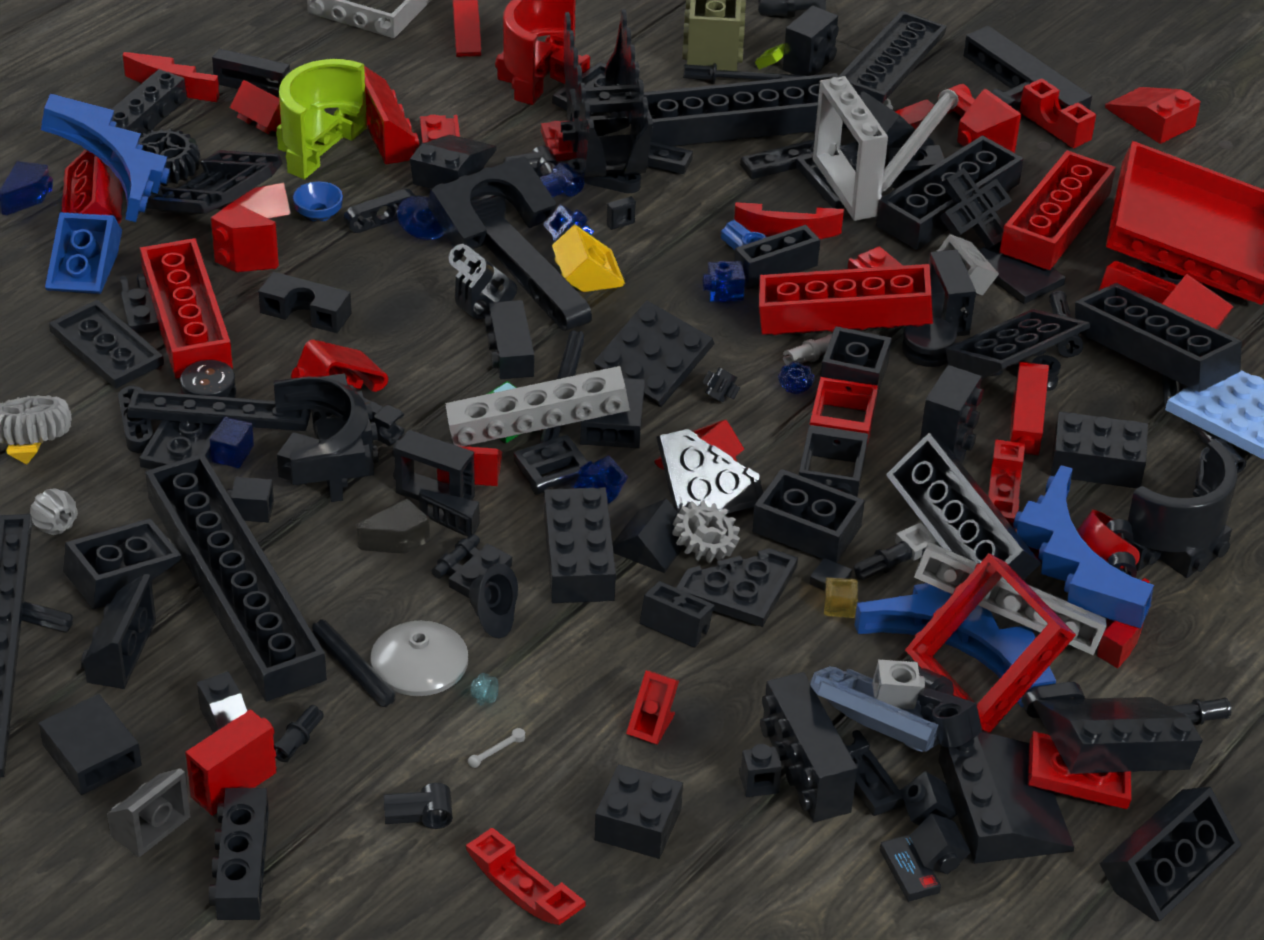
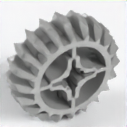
M37 395L23 398L17 397V399L0 403V443L32 445L33 443H43L47 440H54L55 437L63 436L69 431L71 427L70 420H72L71 411L66 400L57 396Z

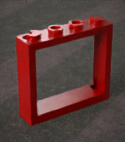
M990 553L980 564L977 563L975 570L963 583L956 587L953 595L942 607L935 611L933 618L922 631L915 635V639L905 649L912 659L918 662L921 668L929 669L950 679L954 687L953 696L974 702L933 656L1003 577L1048 625L977 704L981 728L989 733L1076 636L1005 561Z

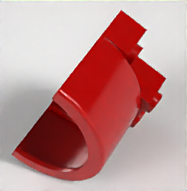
M512 0L506 6L503 14V52L497 56L495 68L497 69L498 80L512 83L514 100L533 105L543 93V80L550 71V56L564 48L565 12L570 13L571 30L574 32L575 40L576 0ZM547 36L545 42L538 41L537 38Z

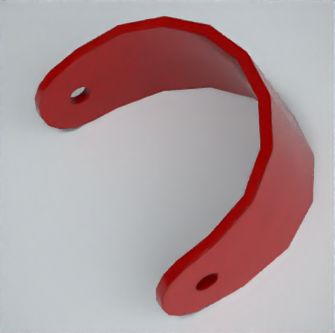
M1092 510L1077 528L1081 538L1106 562L1116 552H1128L1135 557L1137 565L1140 559V553L1137 548L1121 538L1120 533L1116 534L1106 526L1109 521L1114 519L1098 510Z

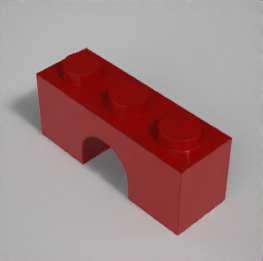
M1042 78L1024 86L1020 113L1073 149L1092 140L1096 120L1094 112L1079 102L1062 109L1059 104L1060 90Z

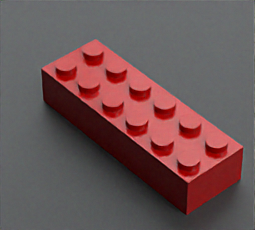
M1067 150L1004 225L999 253L1051 270L1110 195L1116 167Z
M196 238L140 247L142 271L175 379L181 377L186 367L202 360L221 361L233 369L230 339Z
M930 265L760 275L759 310L762 334L780 335L782 333H809L811 331L833 332L835 326L864 330L875 327L893 328L896 326L933 324Z

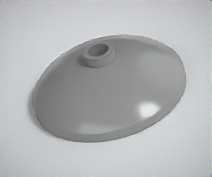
M409 621L394 626L377 639L371 651L372 669L395 692L409 696L433 695L449 689L462 678L468 666V650L461 636L451 628L432 621Z

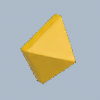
M41 443L8 445L6 449L7 454L27 465L38 452Z

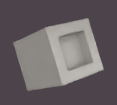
M878 659L872 682L874 698L897 708L915 709L918 693L925 688L924 676H919L918 662Z

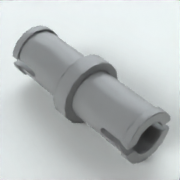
M832 334L815 341L812 339L806 340L801 346L784 351V363L789 368H793L807 361L812 363L819 360L820 356L825 355Z

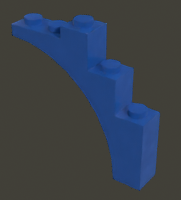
M50 94L44 107L41 130L61 136L82 146L109 166L120 180L126 193L127 212L125 220L136 222L139 213H145L148 197L151 196V193L158 194L161 183L167 184L170 169L165 168L167 157L143 151V145L139 144L141 133L116 127L117 122L112 121L114 110Z
M1061 465L1056 475L1049 477L1045 496L1040 495L1037 503L1028 501L1023 512H1017L1013 528L1017 530L1018 535L1027 546L1040 550L1038 559L1042 561L1041 574L1066 581L1064 591L1068 592L1067 602L1099 616L1141 628L1151 607L1154 585L1134 578L1110 565L1097 555L1081 538L1070 519L1066 503L1070 491L1072 468Z
M928 583L914 585L913 595L857 603L854 626L858 634L885 632L916 635L933 618L935 611L948 601L951 594ZM977 605L944 644L953 646L976 658L1001 678L1036 637L1032 629L1027 626L999 629L991 611ZM1050 666L1030 688L1056 683ZM1020 698L1018 704L1020 705V707H1024L1022 699Z

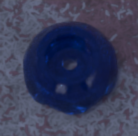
M792 362L789 365L783 366L780 374H778V380L782 388L792 394H800L807 391L812 386L815 378L809 366L801 365L798 362Z

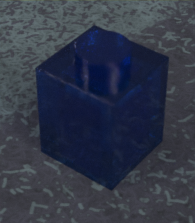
M228 417L223 418L210 438L212 462L235 468L241 467L254 447L252 423Z

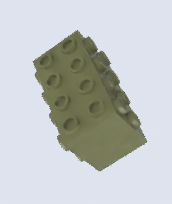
M686 0L682 59L687 60L688 65L710 66L716 63L717 70L737 71V63H742L746 0Z

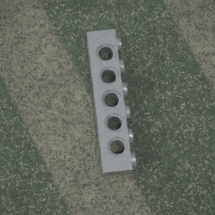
M620 366L445 403L453 444L456 446L472 445L630 411Z
M928 542L914 578L953 594L956 587L963 583L975 570L977 562ZM1003 577L978 604L983 608L1039 632L1048 625ZM1028 585L1076 634L1069 645L1094 655L1107 627L1106 618Z

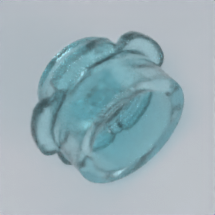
M481 673L471 684V695L473 698H477L479 705H484L485 702H495L499 691L498 680L496 677Z

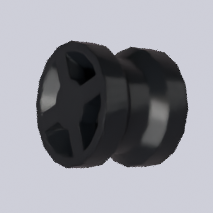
M1048 355L1034 358L1032 363L1049 365L1047 391L1055 389L1058 385L1057 375L1061 369L1060 362Z

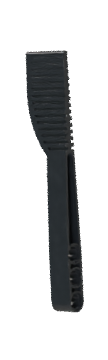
M483 195L472 200L471 205L487 229L484 244L563 331H568L590 323L592 321V313L586 300L506 220L505 199L496 195Z

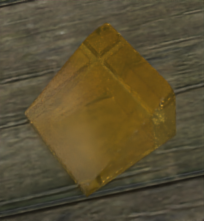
M826 578L824 614L826 616L855 617L858 601V580Z

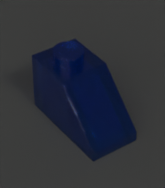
M20 161L15 163L0 189L2 215H10L43 202L47 193H50L53 187V178L49 176L48 165Z

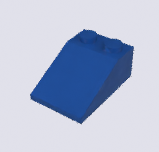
M59 213L45 285L46 290L101 294L117 258L122 229L113 215Z

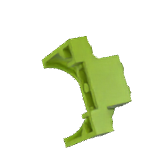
M344 59L318 60L295 68L282 80L279 87L281 124L277 127L276 135L278 149L286 152L287 173L305 180L320 167V156L342 138L352 141L367 129L364 64ZM326 108H338L334 115L324 111Z

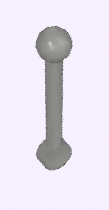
M516 728L512 731V736L478 756L471 755L468 758L469 766L477 768L482 760L511 743L523 742L525 740V731L521 728Z

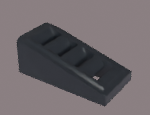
M420 489V515L464 536L469 537L471 534H475L480 524L478 501ZM428 502L433 504V507H429Z

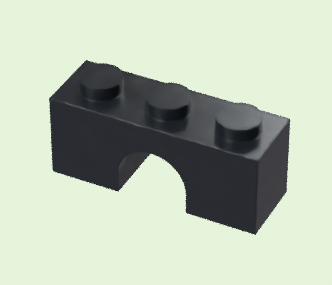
M274 271L258 291L260 313L286 320L296 310H310L312 327L337 334L352 314L350 291Z

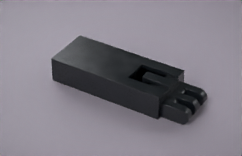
M220 48L212 57L213 73L218 75L219 85L239 89L243 80L278 98L280 84L285 76L291 72L290 64Z

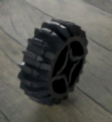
M172 128L168 131L160 129V131L154 132L150 130L149 134H141L139 144L143 145V151L167 157L165 168H169L170 173L166 185L172 182L178 184L179 180L186 181L188 176H193L195 171L199 169L200 150L196 144V139L191 138L190 134H183L182 130L174 132Z

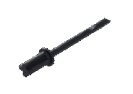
M716 63L710 66L685 64L683 78L709 80L712 83H715L716 77L772 80L804 76L717 70Z

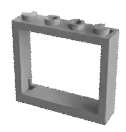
M307 0L308 13L395 38L431 0H405L392 14L346 0Z
M845 76L820 80L813 160L854 221L876 217L882 193L888 136ZM843 122L859 143L856 172L840 150Z

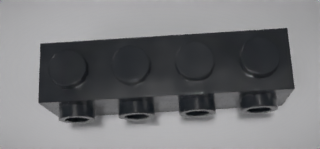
M158 69L111 109L114 110L112 121L117 122L116 127L147 134L187 100L185 78Z

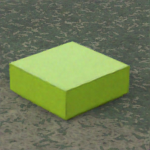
M785 44L770 48L757 58L755 64L760 70L777 63L784 56Z

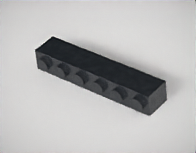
M990 26L966 35L963 56L1012 89L1027 81L1032 83L1042 78L1060 90L1059 104L1062 109L1079 102L1090 110L1092 95Z

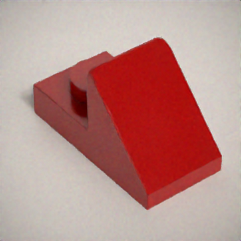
M649 670L645 671L626 734L659 744L675 715V711H672L671 707L679 680Z

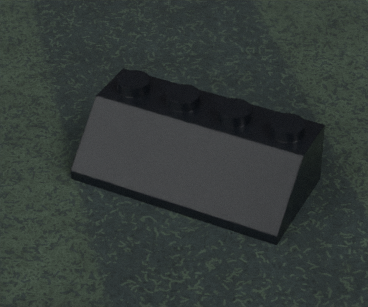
M1211 787L1182 789L1099 864L1117 895L1152 920L1161 921L1241 846V843Z

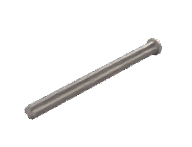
M946 89L939 94L938 102L884 169L882 192L891 186L947 112L957 106L959 98L954 91Z

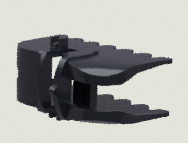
M621 9L616 46L605 67V86L585 87V83H582L581 65H578V50L574 46L575 40L574 32L571 30L570 13L565 12L564 70L567 122H561L562 140L571 141L573 152L577 155L582 177L606 176L611 173L620 175L646 173L650 141L653 135V122L651 115H648L647 97H644L643 80L639 79V63L635 62V46L631 44L630 27H627L626 9ZM609 112L610 115L590 116V113ZM631 125L630 135L604 136Z

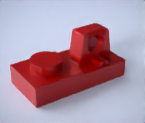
M567 121L541 123V134L545 145L552 149L557 161L577 158L576 153L573 152L571 141L562 140L561 122Z

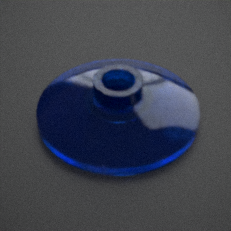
M412 196L402 201L397 211V219L407 233L424 240L438 239L446 234L428 207L429 197Z

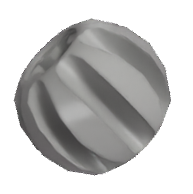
M56 488L47 489L43 493L38 494L30 507V514L34 525L41 532L51 535L62 534L65 530H69L78 515L74 499L68 492Z

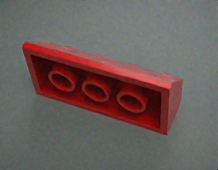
M364 66L367 128L385 165L409 161L416 152V148H419L417 133L412 132L409 118L404 117L403 106L397 103L395 90L390 89L384 78Z
M86 149L65 168L62 213L113 215L118 224H120L123 203V187L121 182L109 166Z

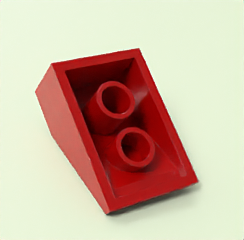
M1139 87L1106 103L1105 108L1159 144H1162L1196 126L1201 101L1182 89Z

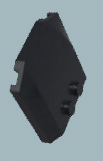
M219 150L201 161L204 172L179 188L161 186L158 194L152 192L151 196L148 197L146 209L190 215L213 211L235 201L271 178L283 164L281 157L276 153Z

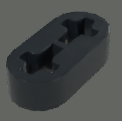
M1063 682L1032 687L1026 691L1021 699L1028 716L1040 718L1033 706L1035 700L1086 698L1078 683Z

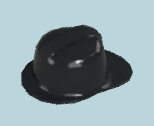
M501 563L491 565L483 575L478 576L472 582L469 591L470 603L479 617L483 629L491 637L498 639L507 636L511 631L518 596V582L513 570Z

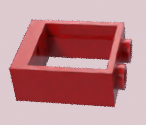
M820 377L810 425L867 433L869 442L876 408L878 386ZM824 405L863 410L866 411L864 422L822 416Z

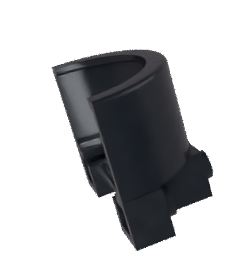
M1216 439L1207 444V447L1210 448L1202 482L1193 491L1194 498L1164 496L1144 486L1134 491L1128 522L1132 525V545L1140 553V559L1136 565L1137 571H1140L1149 564L1153 565L1160 559L1185 578H1188L1197 571H1203L1211 561L1217 557H1223L1228 552L1232 529L1226 525L1238 475L1233 457Z

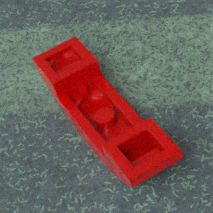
M735 202L734 220L750 232L762 233L766 238L807 225L819 239H824L841 234L844 209L817 207L816 214L762 211V204Z
M995 439L988 497L1009 523H1014L1015 516L1019 510V493L1025 443Z
M494 828L489 829L466 845L467 852L485 875L513 902L533 916L545 922L560 925L586 906V901L566 885L560 883L555 887L516 856L515 845Z

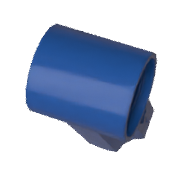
M735 220L728 222L725 228L721 230V239L734 250L737 247L766 238L762 233L750 232Z

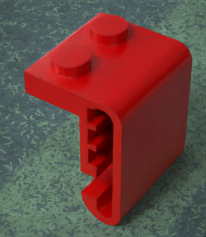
M309 340L305 344L297 367L291 373V379L345 373L348 385L361 389L364 383L372 392L382 390L388 383V375L362 351L318 340Z

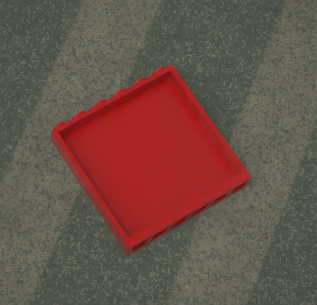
M1132 141L1121 166L1106 247L1182 276L1188 274L1198 282L1263 305L1264 189Z

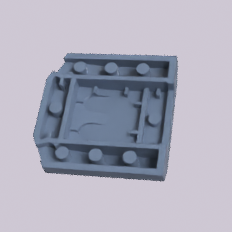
M831 666L814 672L810 686L816 694L822 696L833 707L849 718L868 728L904 742L906 746L917 751L926 752L939 744L936 734L938 724L923 719L919 700L916 702L915 709L897 708L874 698L873 678L851 669H847L845 672Z

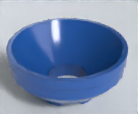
M321 181L306 183L297 188L293 194L296 211L311 221H326L342 207V191L332 183Z

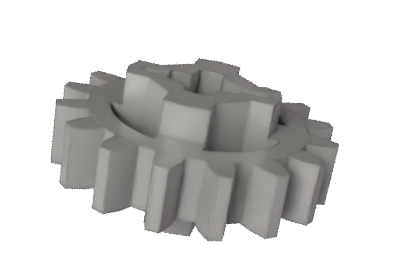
M701 500L699 506L691 501L688 507H681L673 522L675 528L672 534L679 536L676 542L677 545H685L687 547L685 549L686 554L694 552L696 553V560H699L701 556H705L707 562L711 563L714 557L720 561L724 559L725 555L731 556L740 539L737 536L740 528L733 526L736 520L734 517L727 518L725 516L728 510H717L716 503L708 507L706 502Z

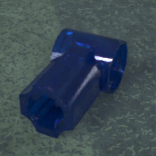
M565 162L557 164L550 174L540 177L552 197L563 193L570 197L575 196L583 189L585 183L583 177Z

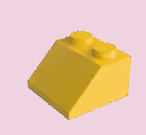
M576 224L552 245L556 256L554 260L561 269V275L572 287L575 286L582 292L622 287L625 284L612 250Z

